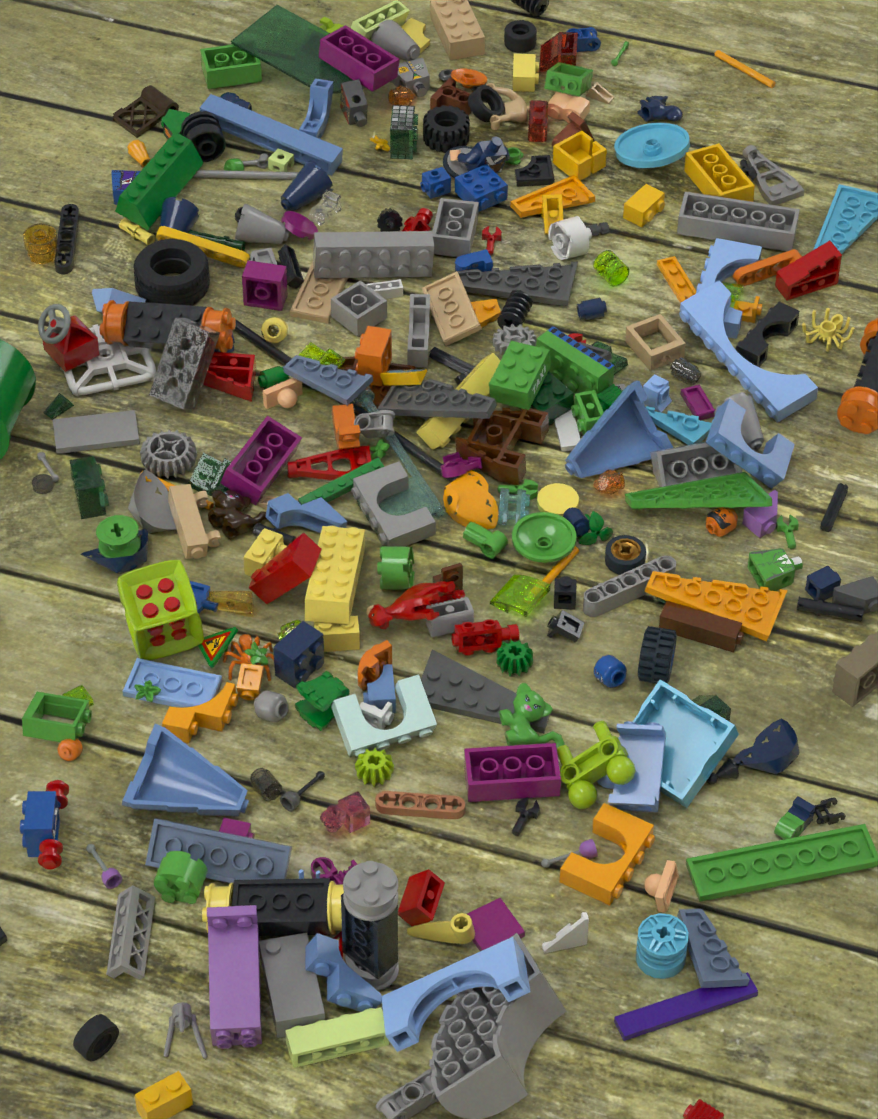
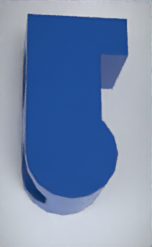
M487 249L459 256L455 260V271L479 269L481 272L492 271L493 261Z

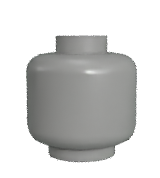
M266 690L259 694L254 701L255 713L261 719L278 722L287 715L289 706L285 696Z

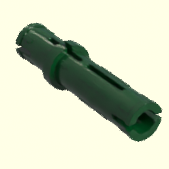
M194 230L188 232L189 234L238 250L245 251L246 248L245 241L233 240L229 236H215Z

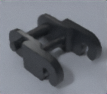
M836 798L822 800L820 804L814 805V813L818 817L816 820L817 824L828 823V825L838 823L839 818L841 820L846 818L843 812L837 814L829 813L827 808H830L831 803L833 805L837 804ZM825 811L827 815L822 816L821 812Z

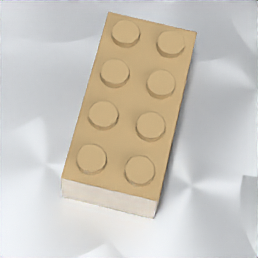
M430 0V18L449 60L484 55L485 36L468 0Z

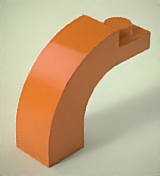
M353 404L348 406H332L333 427L338 449L360 448V426L354 425Z

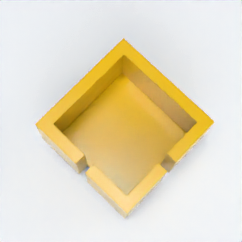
M582 130L553 146V164L568 176L575 175L580 181L590 176V172L594 174L606 167L607 149L597 141L593 142V138Z

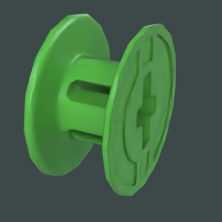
M114 515L101 521L96 528V535L99 539L98 549L101 555L105 558L131 556L137 553L141 546V540L137 535L139 529L137 522L131 517L124 515Z

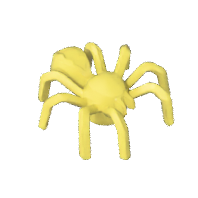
M826 308L824 321L816 326V310H813L812 326L815 330L811 332L806 331V324L802 323L803 333L806 334V343L811 344L819 337V340L827 341L826 352H829L831 340L833 339L837 348L842 350L844 342L852 337L855 329L852 327L846 338L840 335L848 329L851 318H847L845 327L840 330L843 324V316L836 314L831 318V321H828L830 308ZM817 333L811 340H809V335Z

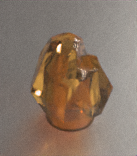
M401 85L391 89L388 94L389 103L400 107L410 106L416 98L412 90Z
M608 469L600 475L599 479L594 481L593 486L601 493L612 495L618 492L619 489H624L625 480L623 473H617L615 470Z

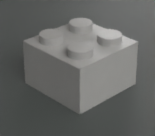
M360 280L331 298V317L358 337L366 331L367 326L374 327L387 318V300Z

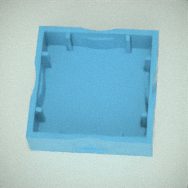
M659 680L642 704L638 715L632 721L638 725L654 722L663 726L666 732L660 792L688 808L739 735L734 724L713 711L695 704L687 695L662 680Z

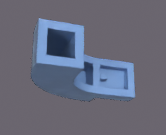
M315 78L310 86L308 112L299 131H303L316 138L323 136L331 109L333 81Z

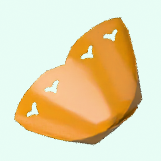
M472 470L467 471L444 487L443 502L445 511L454 521L465 527L470 522H475L487 530L496 527L499 514L495 498L488 492V483L481 474ZM449 496H452L453 500L449 505L447 499ZM487 499L489 500V504L491 505V507L489 505H486ZM491 514L493 515L491 518L492 522L488 519Z

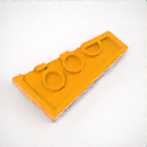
M573 175L512 200L510 207L522 218L542 213V195L562 194L563 209L593 203L596 196Z

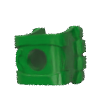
M325 671L321 676L313 680L302 681L296 685L297 691L305 699L295 703V708L309 725L322 731L335 718L331 708L333 701L349 696L350 691L339 678L333 677L330 672Z

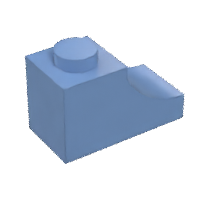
M392 664L383 665V672L376 681L367 683V692H363V702L374 705L381 710L387 702L392 703V712L396 713Z

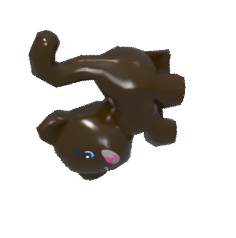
M214 490L212 493L215 507L209 510L208 521L214 528L223 526L222 532L228 539L250 532L257 523L267 519L265 511H261L254 518L242 513L251 503V499L248 497H244L232 490L224 492Z

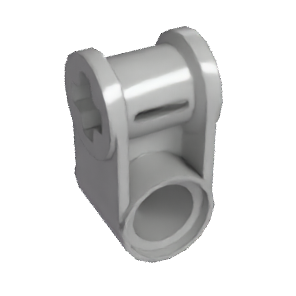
M380 410L378 412L360 414L354 420V425L360 426V433L366 438L392 436L395 433L393 428L395 412Z

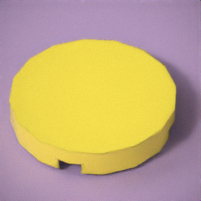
M549 484L539 491L537 497V506L540 512L554 513L562 517L567 509L572 507L578 508L579 505L577 492L566 484Z

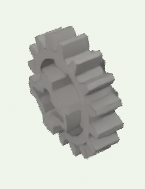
M511 324V327L503 326V330L497 329V333L493 334V347H495L496 352L500 351V355H504L511 341L536 346V335H534L533 330L529 331L528 326L525 328L522 325L515 327L514 324Z

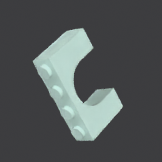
M419 675L399 680L396 683L395 690L403 710V721L393 729L381 730L371 726L365 720L355 694L333 701L331 708L349 757L353 755L358 757L359 754H364L366 749L373 750L376 747L380 751L389 748L392 743L404 744L412 740V737L419 735L420 738H423L433 733L432 731H434L437 723Z

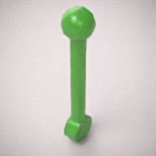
M624 42L616 58L611 61L613 66L618 65V60L625 49L628 48L629 42Z

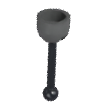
M318 771L316 777L298 792L288 791L280 797L282 806L288 811H293L300 804V795L318 780H323L325 777L324 772Z

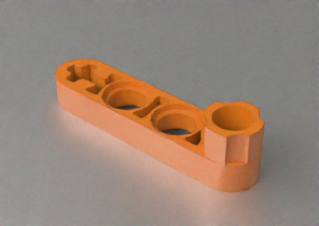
M796 249L757 261L738 268L733 274V279L740 287L750 285L775 276L777 271L801 258L802 255Z

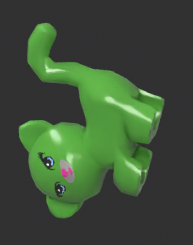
M526 683L520 684L516 691L517 696L513 701L514 713L512 714L508 709L499 711L502 726H510V730L505 732L507 745L545 744L551 740L555 741L556 748L565 745L562 735L551 731L539 736L531 728L530 722H535L541 717H547L551 714L553 708L537 692L532 691Z

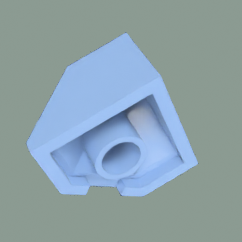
M114 288L92 290L96 310L102 313L103 304H107L110 300H114L117 304H124L126 301H146L144 298Z

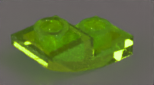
M723 282V285L731 292V302H735V299H740L744 285Z

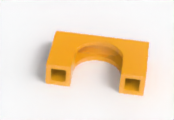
M604 803L593 819L592 833L617 844L624 852L623 857L610 864H599L571 852L560 868V883L610 906L614 898L618 899L620 897L625 881L629 882L631 880L636 864L640 865L643 861L645 850L652 847L655 841V835H653L654 825Z

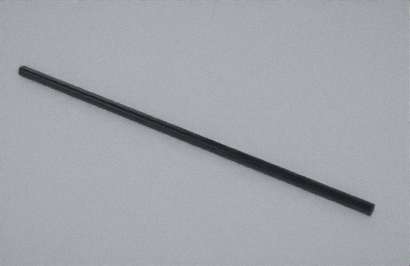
M236 320L234 330L277 361L286 365L292 359ZM333 399L334 401H336V402L339 403L340 405H345V404H343V403H341V402H339V401ZM354 401L350 403L353 404L354 415L358 416L369 413ZM396 431L394 435L386 436L442 476L440 466L444 464ZM459 476L449 477V478H445V479H447L448 481L452 482L453 480H455V479H456L457 477H459Z

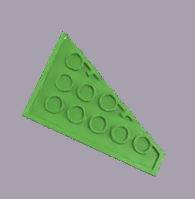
M746 472L626 493L625 502L633 509L772 506V497Z

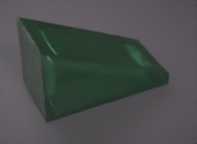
M59 393L43 413L53 420L74 405Z

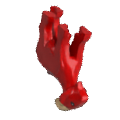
M454 581L420 583L406 590L390 606L384 608L380 604L371 605L367 608L366 613L372 626L386 630L389 627V621L393 619L408 621L418 619L434 620L440 614L439 612H434L433 609H426L427 605L431 606V604L444 603V601L461 599V597H465L464 590H454Z

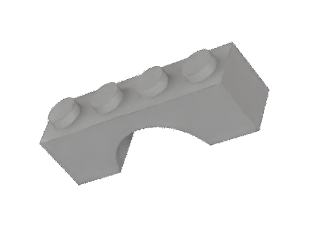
M410 294L407 365L428 368L430 294Z

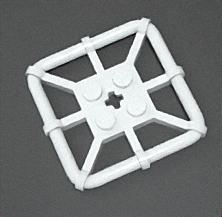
M98 324L92 325L89 329L98 337L100 355L79 365H87L88 370L77 383L75 382L72 370L64 371L69 389L75 396L110 389L115 391L119 390L120 387L143 383L149 380L152 381L157 376L156 367L150 353L151 348L124 347L121 342H114L112 345H108L102 338V335H100V326ZM138 353L142 354L147 367L129 360L127 356ZM129 369L141 375L117 380L114 371ZM108 373L109 382L86 386L93 376Z

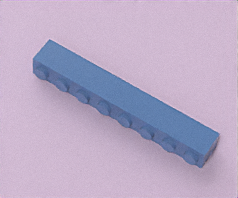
M210 94L200 107V111L213 113L218 118L222 131L273 152L279 148L294 154V161L304 165L308 161H313L317 164L315 167L318 170L322 168L330 176L333 175L342 163L343 148L224 100L221 97Z

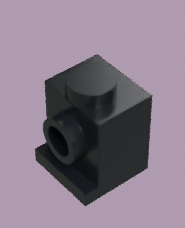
M568 576L555 579L554 609L575 610L577 579H571ZM559 596H562V597H571V601H570V600H558V599H559Z

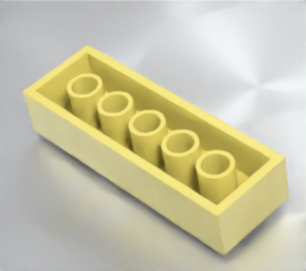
M322 526L318 546L322 550L310 577L305 596V621L349 624L365 551V529Z

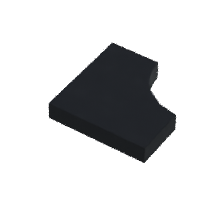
M550 155L531 156V161L527 166L515 169L516 186L553 184L555 179Z

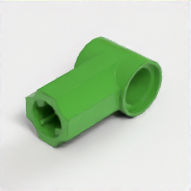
M470 522L463 532V538L480 547L482 553L488 558H494L508 545V539L502 532L494 531L492 533L475 522Z

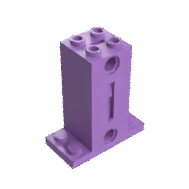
M256 905L207 907L212 1046H217L221 1049L230 1048L232 1045H242L248 1048L255 1047L257 1044H262L260 940Z

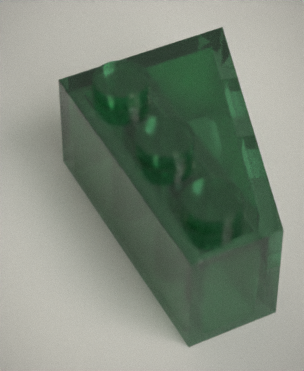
M94 456L69 460L81 519L106 515V506H109L107 493L104 494L106 489L104 479L100 477L102 476L100 464H96Z

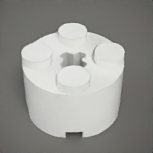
M575 216L552 223L549 227L548 237L549 240L553 241L554 246H551L554 255L558 259L564 260L587 254L589 239L592 238V233L589 228H586L580 217Z

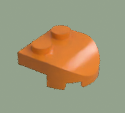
M388 640L376 644L366 651L359 662L358 686L363 691L367 690V683H372L381 676L383 665L392 664V645Z

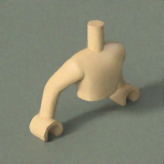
M493 83L487 84V86L497 91L498 94L506 95L512 100L504 102V115L491 116L492 130H498L501 122L509 120L519 123L525 122L528 113L539 112L538 105L527 106L524 99L513 90L495 87Z

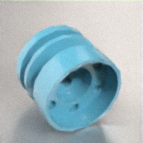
M659 913L650 915L642 921L638 928L636 962L645 974L653 978L666 979L674 977L683 969L686 961L689 932L686 925L679 918L670 914Z

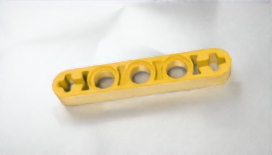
M160 226L156 234L158 241L181 239L191 242L199 247L207 257L237 267L245 268L247 261L250 260V255L242 250L170 227Z

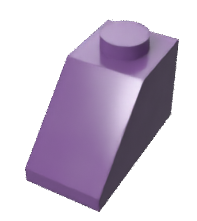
M776 490L768 494L772 497V506L747 507L744 509L742 524L759 538L772 533L776 528L778 492Z

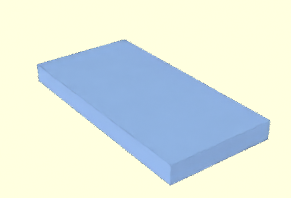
M137 658L123 689V696L136 699V694L139 691L134 688V685L144 686V683L150 680L152 686H157L161 689L158 695H154L153 703L179 708L193 707L203 704L217 695L222 683V676ZM144 696L143 698L139 699V700L147 701L146 698H145V696Z

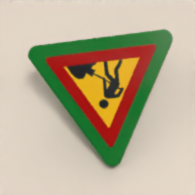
M236 627L206 636L203 642L198 645L211 668L217 664L222 654L228 651L230 642L238 632Z

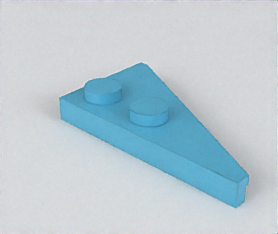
M646 406L655 425L687 445L700 443L709 435L712 423L700 421L699 416H688L684 413L669 410L665 414L655 412L654 407Z

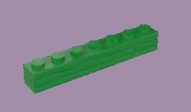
M378 457L298 498V502L303 505L322 497L328 503L350 492L354 488V478L380 469L384 465Z

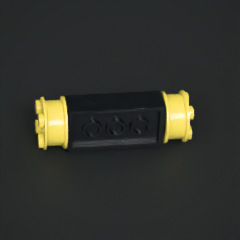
M330 878L234 880V883H230L229 886H216L215 883H210L204 889L206 907L202 909V920L207 922V907L256 905L259 936H290L307 933V935H316L317 933L321 935H334L336 931H342L341 895L344 893L343 884L336 885L334 881H330Z

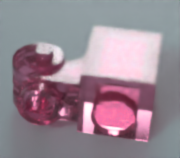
M359 791L338 800L337 805H330L321 814L320 821L330 833L338 831L342 827V823L349 833H352L370 824V806Z

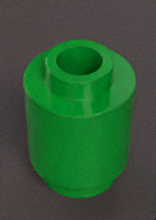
M280 366L260 371L258 376V384L264 390L289 380V375L285 374L283 367Z

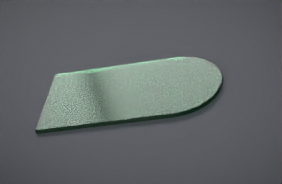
M279 5L274 6L231 40L232 45L308 87L311 86L315 78L333 81V94L341 93V83L353 81L352 78L319 58L320 39L330 33Z

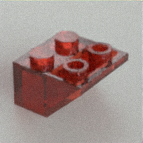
M559 32L542 44L539 71L547 72L558 62L576 66L578 33Z

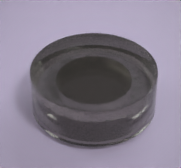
M48 474L35 476L32 480L33 490L38 494L49 493L54 487L53 478Z

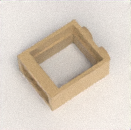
M661 314L626 327L625 342L650 371L684 358L686 343ZM659 331L668 344L651 350L641 337Z

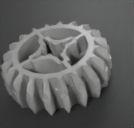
M170 429L168 432L161 430L159 434L153 432L152 437H147L146 441L142 444L140 451L141 463L146 470L154 475L157 474L159 478L162 476H166L167 479L169 476L176 478L178 474L184 475L185 471L191 470V466H195L197 457L196 445L191 437L186 436L185 432L180 434L178 430L171 432Z

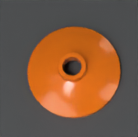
M460 68L451 72V77L458 83H461L464 88L470 89L473 86L487 83V77L476 70Z

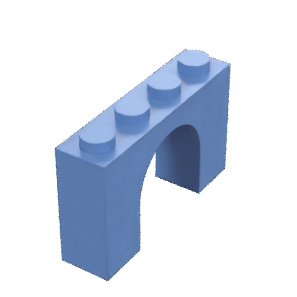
M729 398L717 408L706 443L772 489L784 480L795 444L778 433L766 443L763 454L752 450L746 444L741 434V424L746 409Z

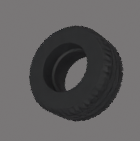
M181 239L160 240L146 246L134 261L136 292L139 297L146 299V303L192 306L199 302L209 289L210 276L207 256L199 247L191 242ZM168 273H179V274H180V275H176V276H163V275L168 274Z

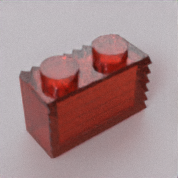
M530 101L529 142H546L547 101Z

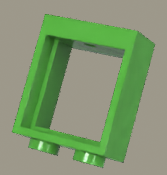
M558 62L547 70L544 89L580 97L591 88L593 70Z
M37 691L22 717L23 736L61 742L64 739H72L74 741L77 738L79 739L84 734L86 724L90 723L92 718V710H89V700ZM46 714L75 719L73 724L45 720L42 717Z

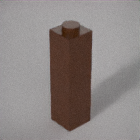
M666 601L660 614L659 628L675 630L677 636L734 653L736 646L741 645L744 638V632H741V622L681 604Z

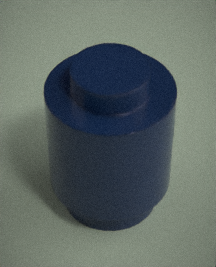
M600 297L581 301L580 304H577V313L580 320L585 319L586 321L601 318L607 312L606 303Z
M572 507L564 512L563 517L575 528L576 537H581L589 532V520L580 509Z

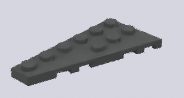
M578 261L571 262V265L562 266L560 263H553V266L543 267L538 264L510 267V270L492 268V271L481 272L479 269L455 272H458L466 292L508 298L512 290H521L528 294L533 302L568 307Z
M432 649L421 678L432 709L501 724L500 710L508 709L512 714L514 713L513 701L517 696L515 692ZM550 715L541 717L535 722H530L531 728L535 732L544 734Z

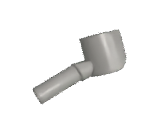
M264 153L260 155L259 159L242 162L244 166L258 165V167L265 169L268 166V161L266 160L269 156Z

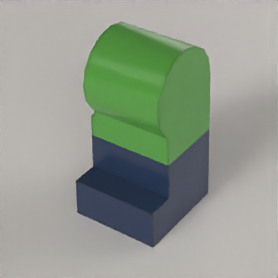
M797 796L793 801L792 807L778 821L774 833L783 839L799 837L813 821L815 806Z

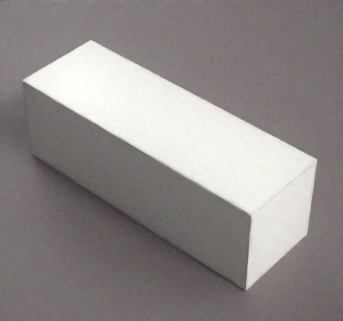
M401 279L366 284L384 299L403 297Z

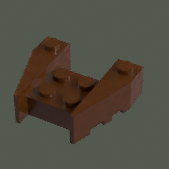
M502 408V411H493L489 419L473 418L474 428L468 439L456 437V452H459L460 458L462 457L463 460H468V457L471 456L481 457L482 468L477 469L500 482L520 485L526 474V455L514 452L513 449L519 439L542 444L549 431L548 412L531 408L529 410L521 408V411H510V408Z

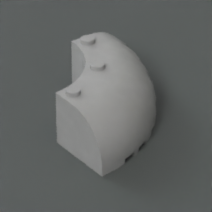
M517 933L512 937L524 953L531 992L510 1002L506 1000L499 989L493 987H475L456 994L457 997L452 1004L447 1005L439 1020L441 1026L438 1033L434 1034L431 1049L433 1056L429 1060L430 1068L432 1069V1087L443 1107L458 1117L467 1119L490 1117L506 1110L526 1097L528 1093L524 1084V1069L528 1055L544 1030L558 1017L567 1012Z

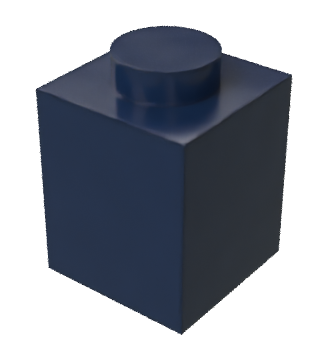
M826 566L807 575L805 590L814 600L820 598L825 601L833 597L834 588L840 586L841 578L837 572Z

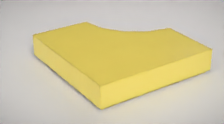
M410 18L401 26L418 44L420 53L430 45V39L426 38L423 34L426 24Z

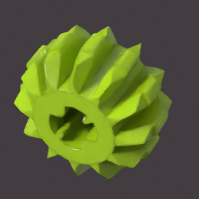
M375 747L373 751L366 749L364 754H359L358 760L355 763V770L358 779L363 780L364 785L370 782L374 787L376 783L383 785L385 780H390L394 771V764L391 755H386L384 749L379 752Z

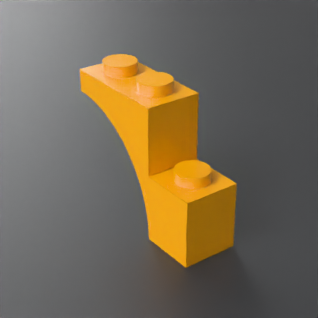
M226 682L218 695L203 704L183 708L169 706L162 722V727H165L186 743H190L192 736L197 734L198 727L222 732L225 724H229L231 720L232 707H236L239 694L236 693L235 684Z

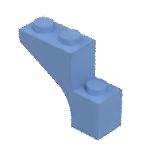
M287 493L269 500L267 504L266 518L279 529L287 526H302L321 533L322 526H336L340 528H346L347 526L345 518L334 510L322 497L301 505Z
M317 933L305 946V970L327 977L328 1002L359 1012L369 1008L376 1009L382 1003L380 992L344 962L339 951V940Z

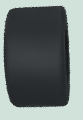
M515 20L506 25L504 29V44L507 49L516 53H525L535 48L537 30L533 23L525 20Z

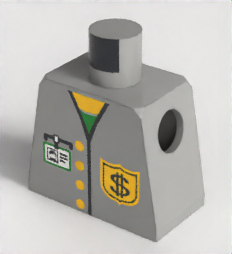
M423 58L399 63L398 77L391 82L405 96L417 94L418 97H423L430 89V76Z

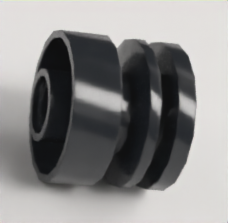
M198 111L185 118L181 125L182 136L192 141L202 161L210 162L220 157L225 150L226 142L218 118L213 113L207 111Z

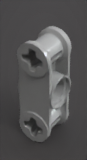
M432 1069L426 1070L419 1077L406 1083L391 1094L382 1097L376 1104L378 1112H382L387 1119H409L433 1103L438 1102L439 1100L436 1097L431 1082Z

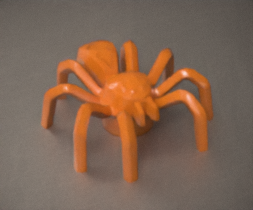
M243 634L239 637V645L237 642L232 641L231 651H227L223 655L224 663L227 661L228 655L237 659L233 660L229 666L228 679L230 681L232 680V669L235 664H252L250 661L251 656L245 652L243 653L246 649H251L252 637L249 634ZM259 636L255 637L257 646H260ZM266 643L263 648L267 649L269 647L270 652H273L272 643ZM235 647H236L237 651L239 652V654L241 655V657L238 656L237 654L233 653ZM265 654L266 658L270 657L274 661L273 654ZM268 664L263 665L266 669L268 681H271V673Z

